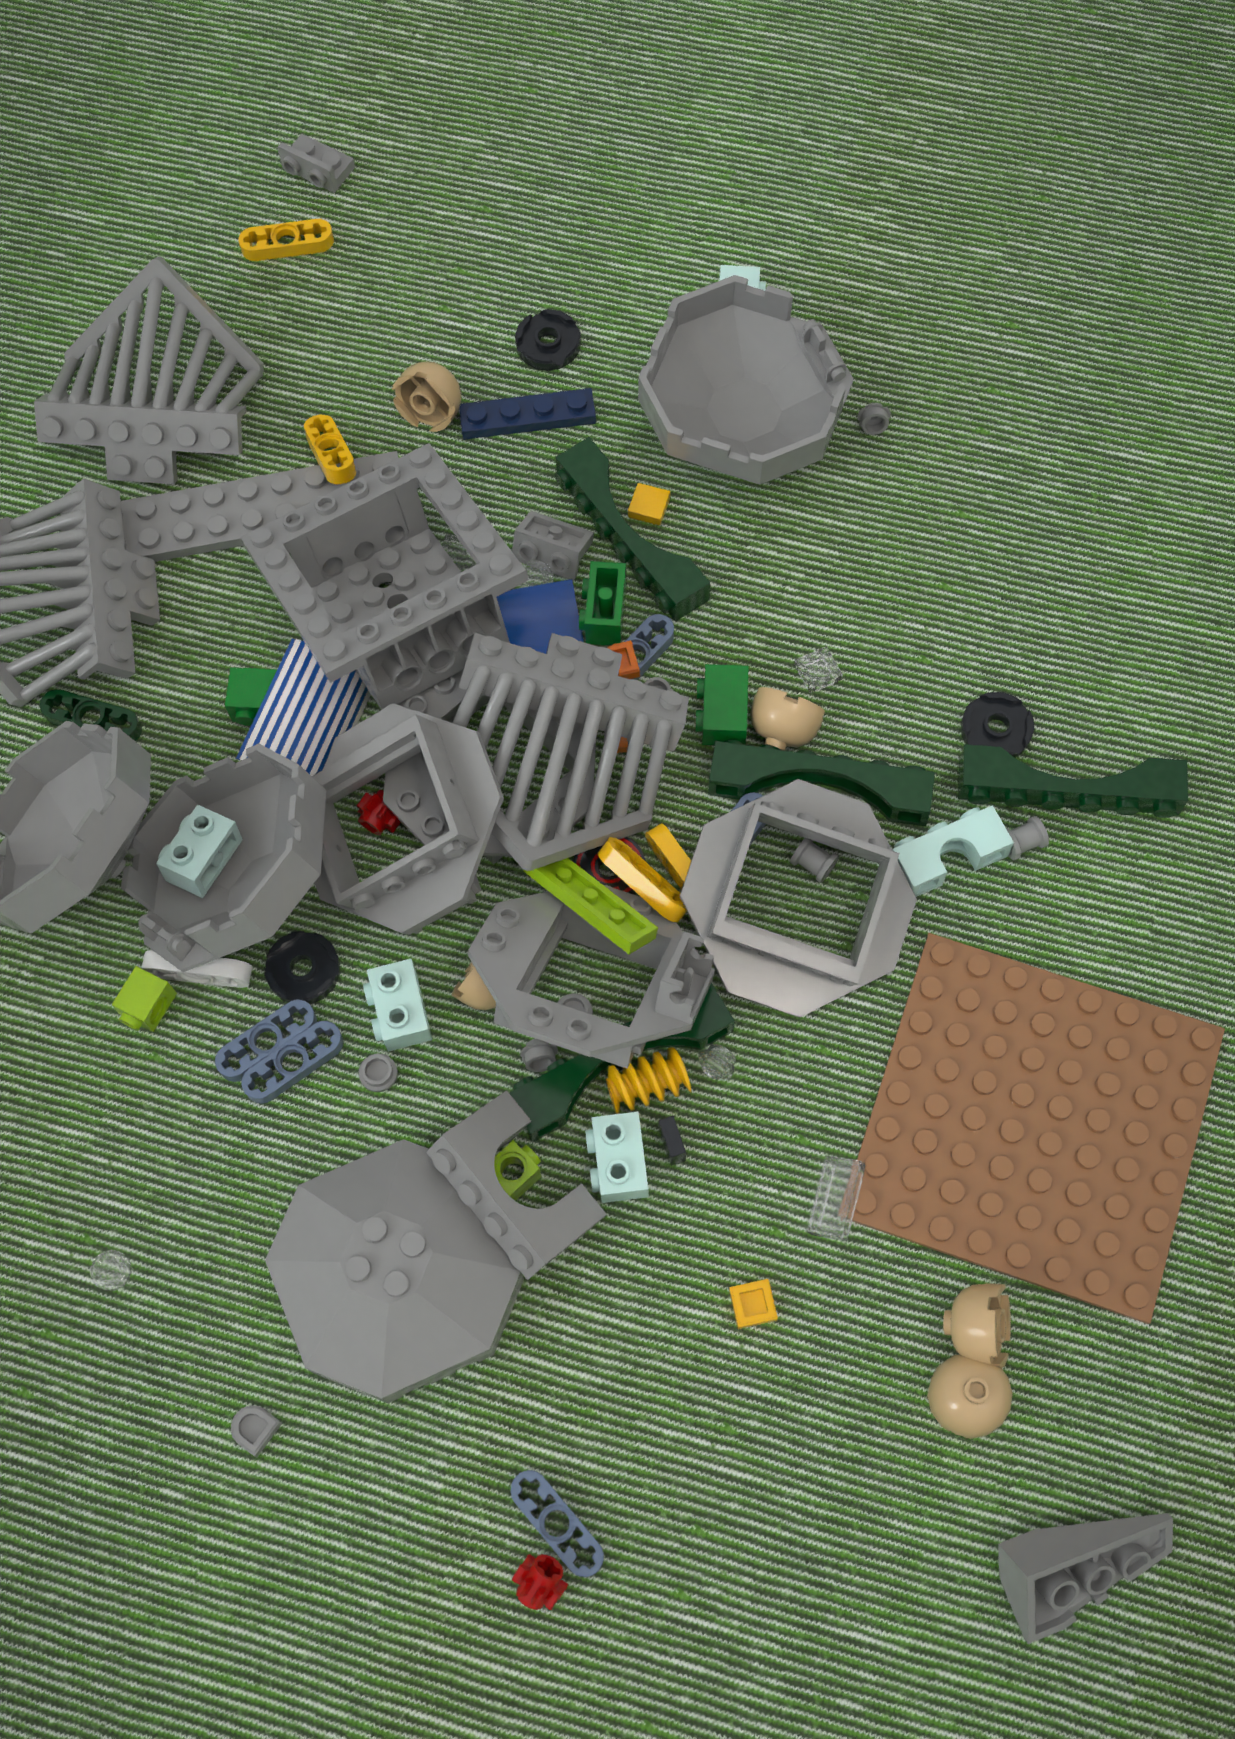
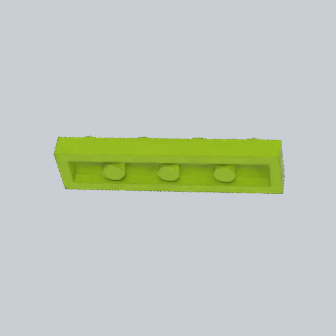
M569 858L531 871L523 869L527 875L627 954L635 952L656 939L658 931L656 925Z

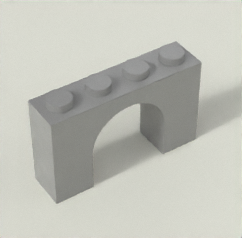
M506 1090L445 1132L426 1153L432 1159L435 1168L447 1178L458 1192L462 1202L468 1205L482 1222L486 1232L497 1241L509 1256L512 1265L520 1270L528 1280L588 1232L607 1214L582 1183L554 1205L541 1209L524 1206L513 1200L504 1191L495 1173V1154L500 1148L512 1141L531 1122L529 1117Z

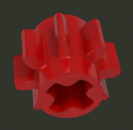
M378 790L373 796L366 792L356 805L359 808L357 812L361 814L358 822L375 835H381L385 829L394 833L401 823L384 805L383 790Z
M531 1554L527 1555L523 1564L519 1565L512 1577V1581L519 1584L516 1590L518 1599L524 1606L534 1610L541 1609L544 1605L549 1610H552L568 1587V1583L561 1580L563 1577L561 1564L552 1556L545 1554L539 1555L536 1558Z

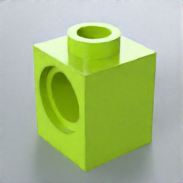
M135 966L113 1001L112 1006L121 1015L118 1020L124 1025L136 1031H139L142 1026L154 1032L177 993L169 982Z
M512 1140L495 1156L494 1168L497 1179L504 1191L515 1201L542 1177L540 1168L537 1166L541 1163V1160L526 1144L520 1148ZM519 1164L524 1168L523 1174L516 1180L505 1179L502 1173L506 1166Z

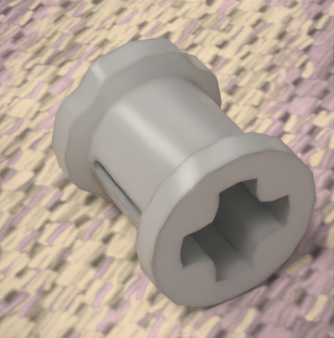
M1037 816L1028 818L1027 823L1014 829L1006 828L1014 842L1008 855L1012 860L1019 859L1021 853L1037 846L1044 848L1049 845L1046 828Z
M804 838L791 857L790 863L794 866L797 864L801 865L816 876V881L822 883L834 868L839 855L836 853L829 854L814 844L813 840Z

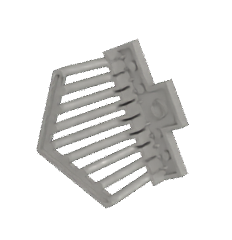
M156 257L144 267L64 353L65 362L50 393H46L34 401L38 442L105 446L107 480L175 484L178 481L176 451L240 455L243 452L241 417L246 414V406L237 405L257 381L262 378L264 374L263 362L164 258ZM166 287L174 295L175 308L155 395L152 400L150 369L162 289ZM148 288L131 399L129 375L140 314L144 309L143 292ZM127 310L123 329L120 316ZM190 312L200 322V333L198 334L174 402L173 375L186 317ZM123 330L112 394L110 397L108 380L114 360L119 335L122 333ZM106 332L101 350L99 338ZM215 337L225 348L224 358L197 403H194V389L210 342ZM100 356L91 394L89 395L87 387L97 359ZM239 362L247 373L219 404H216L219 392L233 368ZM80 367L69 395L66 390L76 369Z
M83 478L64 497L14 519L7 516L1 519L0 571L4 572H0V586L47 583L64 589L0 599V614L51 605L69 610L1 629L0 645L59 627L74 629L73 632L10 663L0 662V694L10 705L23 707L75 670H77L78 678L83 680L95 671L125 679L135 674L131 620L153 626L160 620L155 560L125 550L120 491ZM60 513H63V514H64V515H61V516H58V517L49 519V518H51V517H53V516H56V515H58V514H60ZM59 530L62 531V532L50 534V533H53V532H56V531H59ZM50 548H58V549H60V550H54V551L31 553V552L41 551V550L50 549ZM48 565H52V566L58 567V568H44V569H31V570L8 571V570H16V569H24V568H32V567H40V566H48ZM69 649L76 650V653L24 688L14 678L18 674Z
M474 633L459 688L467 691L452 723L467 727L479 698L484 695L490 697L477 730L481 735L485 748H487L503 706L506 702L514 704L492 766L500 788L528 710L536 711L533 728L506 813L504 814L501 809L499 810L491 832L521 868L531 871L602 846L609 837L622 839L648 830L652 820L666 751L674 752L686 723L689 697L680 695L675 691L663 690L644 684L639 680L618 676L622 654L606 647H597L578 641L570 636L552 633L546 654L530 647H521L501 641L494 636ZM555 716L560 718L557 733L526 839L517 829L551 718ZM575 723L583 725L556 831L553 840L542 843ZM598 730L605 731L604 745L583 829L571 833ZM625 737L628 741V748L611 813V820L599 824L620 739ZM645 743L650 745L652 750L639 809L627 814Z

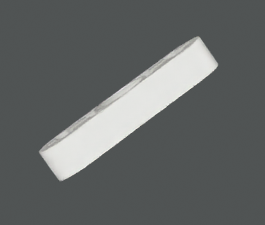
M148 950L144 954L141 969L166 980L244 988L249 986L252 965L236 959L218 958L182 972L153 950Z

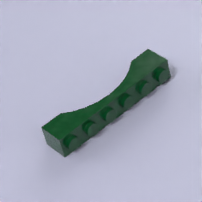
M590 437L555 457L557 472L554 475L559 486L564 491H570L574 496V501L579 511L583 515L588 514L592 518L598 534L603 539L608 538L614 545L613 549L618 559L622 563L627 562L631 566L639 585L642 588L648 587L654 595L656 605L663 613L668 612L676 622L710 600V582L689 557L673 554L654 546L639 536L625 522L617 510L610 493L609 460Z
M738 740L715 741L708 795L740 800L745 794L759 793L800 779L811 784L841 789L855 795L877 809L890 822L926 827L931 811L935 772L926 771L920 766H907L905 768L890 766L888 763L879 760L870 762L854 761L852 758L844 755L833 757L819 756L809 750L791 752L780 750L772 745H762L760 747L744 745V743Z
M964 744L959 758L958 799L968 800L972 804L1002 802L1010 807H1022L1030 804L1042 805L1043 808L1049 810L1071 807L1079 808L1080 811L1089 813L1100 810H1112L1121 815H1133L1140 812L1153 813L1154 816L1159 818H1169L1179 815L1188 802L1187 760L1148 758L1138 766L1117 775L1098 779H1072L1036 770L1014 758L1002 747Z
M711 983L691 1030L648 1041L643 1051L669 1047L702 1050L732 1033L735 1020ZM629 1021L623 1025L630 1027L632 1021ZM579 1054L570 1060L561 1058L547 1067L548 1072L535 1079L533 1076H529L517 1082L512 1087L513 1091L509 1094L531 1120L525 1127V1130L532 1143L566 1125L575 1104L585 1089L603 1071L614 1064L595 1057Z

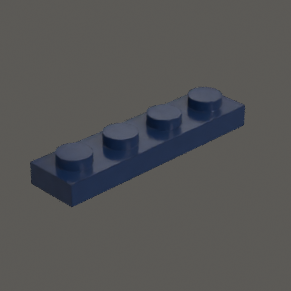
M592 388L460 404L459 408L463 440L596 424Z

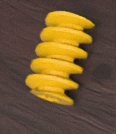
M674 1047L668 1048L667 1060L663 1058L660 1052H653L652 1065L644 1056L638 1057L637 1069L630 1063L628 1069L623 1067V1073L620 1074L614 1065L608 1067L606 1083L616 1114H620L621 1102H624L630 1111L635 1110V1098L637 1097L640 1098L645 1106H649L650 1093H654L660 1102L664 1101L665 1089L667 1088L675 1097H679L680 1084H684L691 1093V1085L684 1062Z

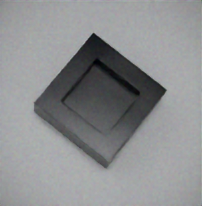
M674 1116L658 1120V1130L670 1165L685 1162L686 1151Z

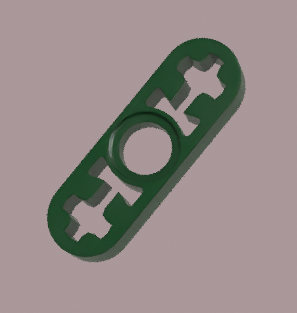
M60 689L47 692L40 701L41 712L48 722L55 726H60L65 721H71L81 728L84 724L82 723L83 715L90 710H97L100 712V717L93 723L94 725H100L108 731L110 727H116L114 724L124 726L126 721H128L131 727L123 728L122 731L134 741L138 740L142 733L141 723L135 713L123 707ZM63 702L65 707L69 710L67 711L64 709H57L54 713L52 707H59Z

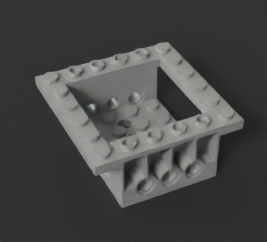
M430 443L240 537L246 551L330 683L356 670L381 710L392 703L399 704L464 670L474 633L494 636L501 641L510 643L496 597L529 580L526 569ZM417 488H421L475 561L476 565L463 572L459 570L430 530ZM384 582H392L386 588L378 587L380 584Z

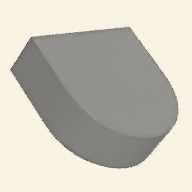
M246 1406L235 1414L231 1423V1434L237 1444L254 1457H258L282 1425V1422L259 1406Z

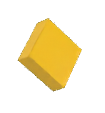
M637 483L628 508V517L661 526L670 500L671 491Z
M769 1279L729 1287L738 1329L778 1320Z

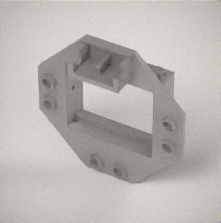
M464 670L398 705L452 723L467 691L459 688ZM485 695L480 697L473 714L489 702L490 697ZM506 702L504 706L512 712L514 704ZM531 709L528 710L523 723L530 732L532 731L536 711ZM555 716L551 718L543 743L550 752H552L560 719ZM575 723L564 766L570 771L559 780L542 843L553 840L582 733L583 725ZM596 740L573 826L586 816L594 785ZM422 751L385 773L384 805L423 845L450 831ZM538 799L522 811L517 829L526 839ZM491 833L483 856L494 865L503 856H512Z
M392 703L334 739L324 769L312 776L326 789L321 875L315 881L320 900L407 935L412 933L418 934L423 931V927L467 903L472 904L476 902L475 894L481 891L476 873L504 800L480 733ZM422 751L450 831L359 882L333 803Z
M797 779L703 825L679 897L698 935L703 937V945L707 953L714 955L713 965L727 993L800 1018L895 970L917 898L897 861L900 853L892 851L891 845H889L868 803ZM757 821L879 864L849 959L726 916Z
M608 885L604 886L658 927L656 939L631 954H627L549 891L497 902L468 949V957L496 1002L495 1024L627 1069L634 1053L642 1054L646 1042L691 1030L715 972V969L711 968L714 955L708 953L700 955L694 948L702 946L703 937L686 931L683 932L676 922H671L661 916L642 897ZM561 938L657 969L630 1027L531 994Z

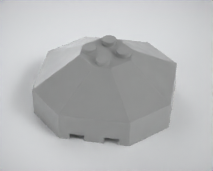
M733 275L672 299L664 326H660L651 347L649 360L646 366L643 365L638 377V401L667 455L759 485L823 459L854 378L820 322H816L814 319L805 321L791 316L793 296L789 291L767 285L764 291L748 286L747 278Z
M65 721L12 759L5 769V772L12 779L0 794V832L5 835V838L0 843V925L32 934L86 896H89L108 879L117 877L123 871L126 864L124 857L150 802L151 754L118 727H110L106 731L100 725L84 723L80 728L74 722Z
M259 743L246 749L248 758L235 763L227 757L204 767V774L206 776L193 781L186 775L175 780L140 823L128 849V852L134 856L133 865L123 869L121 889L148 909V913L142 915L139 919V930L145 935L144 944L182 972L271 938L321 875L326 789L299 764ZM197 804L235 821L243 839L203 898L165 881L156 864L163 847L171 843L179 831L182 820L193 812Z
M404 1139L298 1185L265 1259L305 1368L315 1375L385 1403L395 1401L403 1397V1394L423 1385L428 1386L456 1373V1370L476 1361L480 1362L493 1356L524 1281L522 1273L512 1265L509 1256L497 1241L486 1232L482 1222L470 1207L462 1202L458 1192L447 1178L435 1168L432 1159L426 1153L429 1149Z

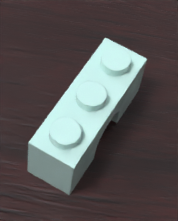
M992 805L983 810H980L979 807L970 809L961 815L960 820L953 823H938L931 827L927 834L916 839L914 836L906 837L897 842L892 851L900 853L897 861L917 897L943 885L947 870L940 858L942 854L947 852L961 853L968 858L976 871L1008 857L1014 842Z

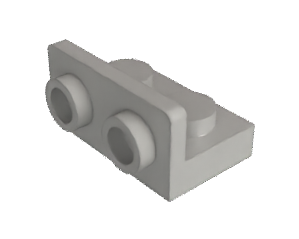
M302 133L292 146L281 142L277 147L282 168L291 175H298L310 181L314 186L324 188L333 193L338 190L355 168L354 158Z
M530 511L515 529L512 552L521 563L574 580L578 574L581 558L592 545L594 532Z

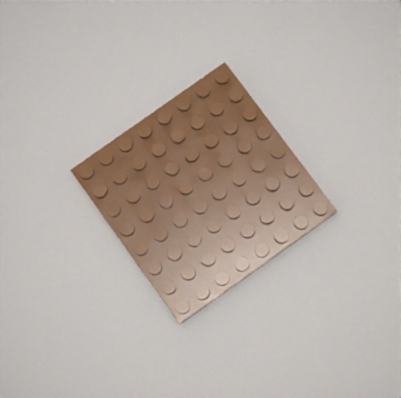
M928 933L839 1217L1125 1317L1150 1324L1225 1028Z

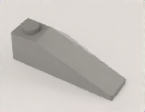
M1168 1513L1034 1529L999 1543V1578L1026 1642L1030 1644L1066 1629L1077 1621L1074 1615L1076 1611L1092 1600L1099 1605L1109 1598L1106 1591L1124 1577L1127 1580H1134L1169 1555L1173 1548V1518Z

